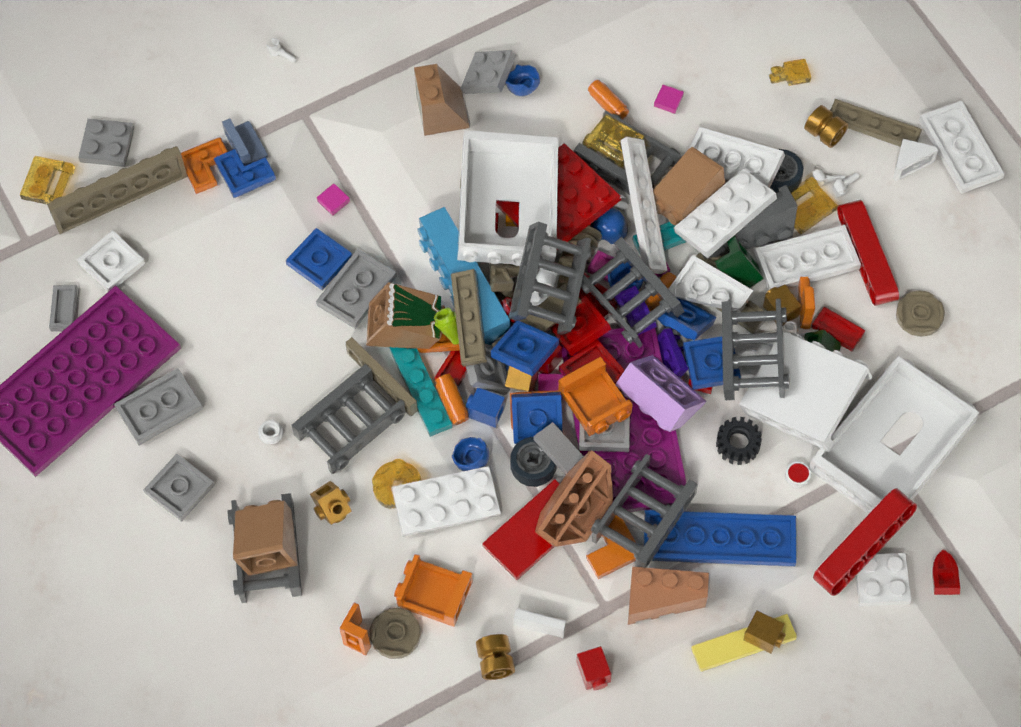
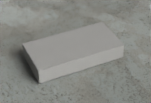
M53 285L49 324L51 332H62L76 320L79 291L77 285Z
M553 422L533 438L565 475L584 457Z

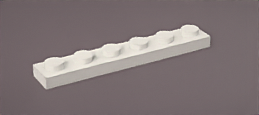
M625 137L620 141L641 259L653 273L662 274L667 271L645 143L641 139Z

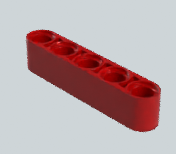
M856 200L838 205L837 214L841 226H846L861 263L859 271L872 304L878 306L899 300L897 284L863 201Z
M898 488L891 490L818 567L813 575V579L830 595L835 596L839 594L913 516L917 509V504Z

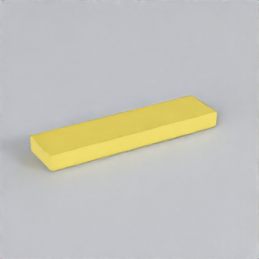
M788 614L774 618L785 624L782 632L786 636L782 644L796 640L797 636ZM748 627L691 646L700 672L764 650L743 640Z

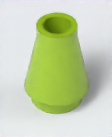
M450 308L438 311L434 316L435 326L452 344H459L455 311H452Z

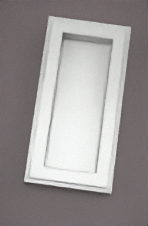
M516 609L514 626L564 638L566 631L565 620L522 609Z

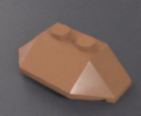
M590 450L566 474L541 511L535 532L554 547L586 542L592 534L591 528L597 518L602 519L613 502L611 465Z

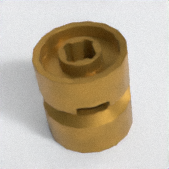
M820 105L809 116L804 129L814 137L820 136V141L823 144L833 148L846 133L848 123L838 116L833 118V112Z
M493 634L476 641L478 657L483 659L480 662L483 679L497 680L515 673L513 657L508 655L511 652L507 635Z

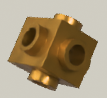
M331 481L310 493L316 505L313 508L314 512L320 520L325 519L331 525L341 522L346 518L347 514L352 512L348 505L351 500L344 489L340 490Z

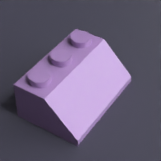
M653 355L630 362L615 384L625 397L632 399L639 405V409L642 412L652 416L657 421L659 427L669 432L681 428L706 403L705 399Z

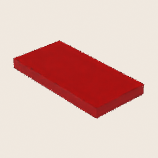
M555 479L482 543V547L516 580L554 548L553 545L538 535L535 530L541 511L559 486Z

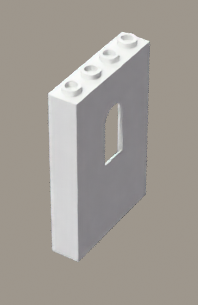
M464 130L457 260L520 266L529 226L536 222L548 224L546 229L548 236L557 238L558 137ZM496 200L519 202V231L513 238H502L495 231ZM544 245L541 251L543 259L555 262L556 248Z
M898 356L833 433L831 439L834 444L830 451L820 449L813 457L809 466L810 471L867 513H870L891 490L896 488L913 500L973 426L979 412L971 403L964 402L958 398L951 389L944 388L938 384L931 375L922 373L915 368L911 361ZM907 412L916 413L921 417L923 427L901 455H898L880 442L901 415Z

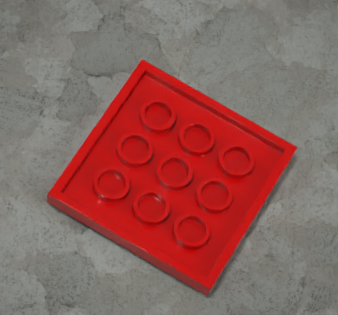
M563 143L558 147L557 239L568 242L620 202L621 197L574 151ZM496 200V206L519 228V202Z

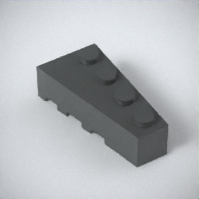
M787 185L778 188L779 193H776L777 199L734 235L745 249L793 237L798 205ZM727 242L710 257L707 258L703 255L704 259L720 257L730 253Z

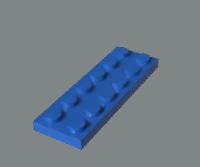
M645 510L644 521L651 525H659L663 519L661 514L654 510ZM684 512L652 561L796 566V516ZM644 532V546H645V544L647 543V541L649 540V538L647 537L648 534H646L645 532Z

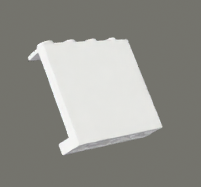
M782 331L784 374H789V389H784L785 398H780L779 387L748 388L739 405L746 415L829 452L834 444L831 439L833 432L864 379L871 380L872 375L868 365L861 360H850L843 353L837 350L831 352L816 341L810 343L797 333L792 332L789 334ZM777 342L768 355L777 354ZM778 364L762 365L755 378L778 377Z

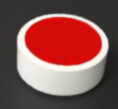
M803 462L791 463L785 473L787 483L795 488L806 486L811 477L810 468Z

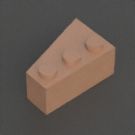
M632 567L628 625L645 619H657L659 616L667 614H679L705 608L708 598L709 573Z

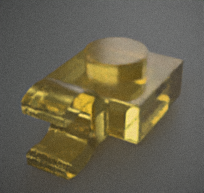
M805 59L783 62L782 67L774 66L770 69L772 74H769V79L772 84L787 81L788 86L811 81V74Z

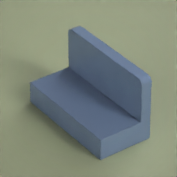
M230 118L222 121L224 133L244 166L262 158H268L265 148L249 121L238 126H234Z

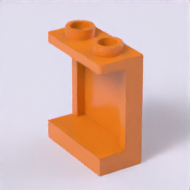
M601 357L558 380L559 392H561V395L589 437L595 433H603L609 428V425L616 421L622 422L626 420L632 413V402L630 400L626 401L606 372V363Z
M415 554L413 560H408L404 569V575L406 576L403 583L399 582L396 587L394 597H396L397 606L455 627L473 583L472 573L462 570V573L458 574L424 562L420 559V555Z

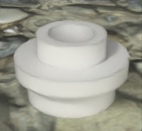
M265 421L259 427V438L266 444H275L281 440L283 428L276 421ZM269 431H275L274 435H267Z

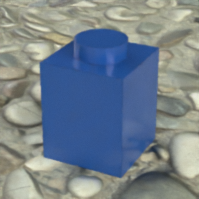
M477 388L475 394H471L466 403L469 418L496 428L505 409V397Z

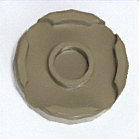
M921 290L906 294L899 301L896 310V318L900 327L907 333L919 337L929 336L937 332L943 324L945 315L942 302L938 301L930 292Z
M389 608L374 618L370 627V639L374 649L382 656L390 659H401L410 655L418 647L421 639V628L411 612L402 608Z

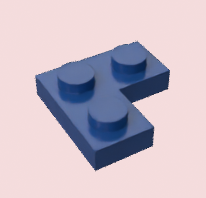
M235 149L214 158L215 164L233 198L276 180L266 157L247 166L243 165Z

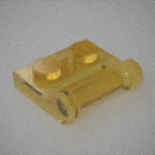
M606 114L591 133L585 136L582 145L597 150L614 160L615 164L622 168L625 164L620 140L625 137L644 140V136ZM599 138L600 140L606 142L607 144H609V145H611L612 147H614V148L618 149L619 151H621V153H619V152L613 150L612 148H610V147H608L607 145L601 143V142L598 141L597 139Z
M34 156L20 192L21 199L48 204L55 198L62 197L69 177L75 171V166L64 161ZM61 171L53 195L47 194L55 172Z
M814 177L806 179L805 184L791 193L795 201L808 192L813 194L812 197L797 206L794 228L800 235L836 211L838 206L822 190Z

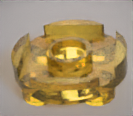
M395 459L382 465L372 478L373 493L376 500L388 509L396 508L391 490L392 482L402 481V484L421 481L418 470L402 459Z

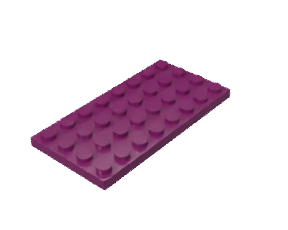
M114 286L0 385V444L34 477L38 476L115 408V403L126 398L181 349L180 344L117 286Z
M622 328L611 329L598 338L599 342L624 370L630 362L651 355L662 363L655 328L638 335L643 344L640 348L634 342L631 344L627 342L621 334L624 331ZM559 342L562 347V360L564 363L572 356ZM623 395L626 401L630 400L632 402V413L630 414L629 452L593 451L611 465L613 502L633 474L631 470L638 459L642 461L646 454L651 456L649 466L651 470L678 486H685L686 478L676 430L669 432L662 429L652 416L642 412L637 403ZM572 411L579 449L580 422ZM579 451V452H580L583 456H585L589 451ZM642 477L635 487L666 506L668 504L672 506L676 500L674 494L645 477ZM631 496L627 498L622 506L631 513L652 510Z

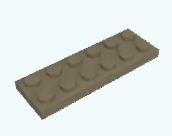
M177 146L165 149L160 154L151 158H145L131 167L122 168L113 175L100 178L93 184L80 187L66 196L55 198L47 206L59 234L188 177L181 152Z

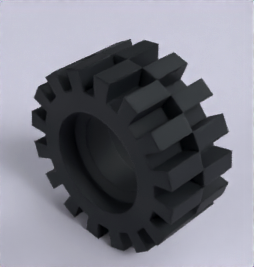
M732 417L731 422L726 420L724 426L721 425L719 427L716 440L718 454L722 453L723 460L728 458L730 464H733L734 461H737V465H742V461L748 464L750 459L754 460L760 451L762 442L761 431H758L759 427L757 424L752 425V420L749 419L748 422H744L745 417H740V421H737L736 417ZM733 434H742L747 437L748 445L744 448H736L731 445L729 439Z

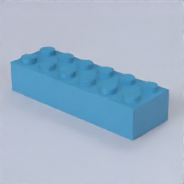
M440 208L420 217V228L417 229L421 238L419 245L424 253L428 252L432 269L438 271L441 275L439 279L444 290L449 289L452 295L450 299L453 306L454 297L451 273L475 269L485 344L492 345L510 329V320L495 293L491 291V286L477 262L457 260L459 231L446 208Z

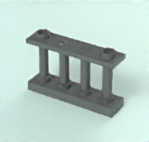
M606 110L603 113L602 126H604V129L592 144L584 146L579 143L574 149V152L602 179L629 195L626 169L624 170L616 165L623 155L621 143L609 158H604L596 153L612 132L622 138L631 137L644 140L647 159L650 155H653L662 161L651 175L653 190L669 167H674L682 157L676 149L665 146L626 123L618 115L611 114Z
M536 222L530 225L508 318L519 321L527 318L530 314L558 323L557 334L562 335L571 332L576 323V316L574 315L586 261L591 255V239L584 238L577 241L575 245L548 236L546 232L548 224ZM547 245L574 254L571 268L543 259L541 256L542 247ZM542 268L569 277L566 291L537 282V270ZM536 291L564 300L561 314L532 305V302H530L532 293Z
M621 237L614 242L618 250L615 253L616 256L589 278L583 274L581 289L586 294L590 292L624 330L621 334L629 344L634 342L640 348L643 344L638 337L639 333L664 313L672 312L676 317H679L684 313V310L679 300ZM628 262L632 267L630 269L631 272L605 293L601 294L594 285L620 264ZM642 278L646 283L645 289L616 311L609 301L636 279L639 281ZM657 295L661 299L660 305L633 327H630L623 318L650 296L654 297Z
M776 299V311L737 312V310H732L731 301L722 302L723 391L725 401L735 400V391H739V388L779 387L780 398H785L784 389H789V374H784L782 322H787L786 308H781V299ZM776 320L777 332L738 334V332H733V325H738V322ZM777 342V354L738 356V354H734V347H738V344ZM778 364V377L739 378V376H734V369H739V366Z
M366 364L291 425L293 434L299 441L305 437H310L330 457L327 464L331 474L337 470L344 469L353 456L390 425L400 422L406 413L404 401L400 400L393 406L372 385V381H374L372 370ZM360 391H365L385 411L376 421L354 400V396ZM342 406H347L367 426L358 436L335 415L336 411ZM323 422H329L349 442L339 452L317 431V427Z
M648 454L645 455L642 461L639 459L636 461L631 470L633 474L603 518H597L591 528L592 542L597 544L603 535L633 553L636 558L635 567L644 568L648 567L697 494L698 484L690 479L685 486H678L649 468L651 456ZM645 477L674 494L676 500L672 506L669 504L666 506L635 488L640 479ZM631 496L661 514L663 519L659 525H651L624 509L622 506L627 498ZM617 515L648 534L649 540L645 546L643 544H636L608 527L614 517Z
M291 493L281 494V499L287 503L292 511L298 565L288 567V573L284 574L283 577L245 581L244 570L236 563L237 580H233L234 594L239 595L241 603H247L246 591L277 587L290 588L292 597L302 596L294 502ZM231 500L232 509L228 510L227 513L229 525L233 524L234 531L235 511H238L239 507L236 500Z

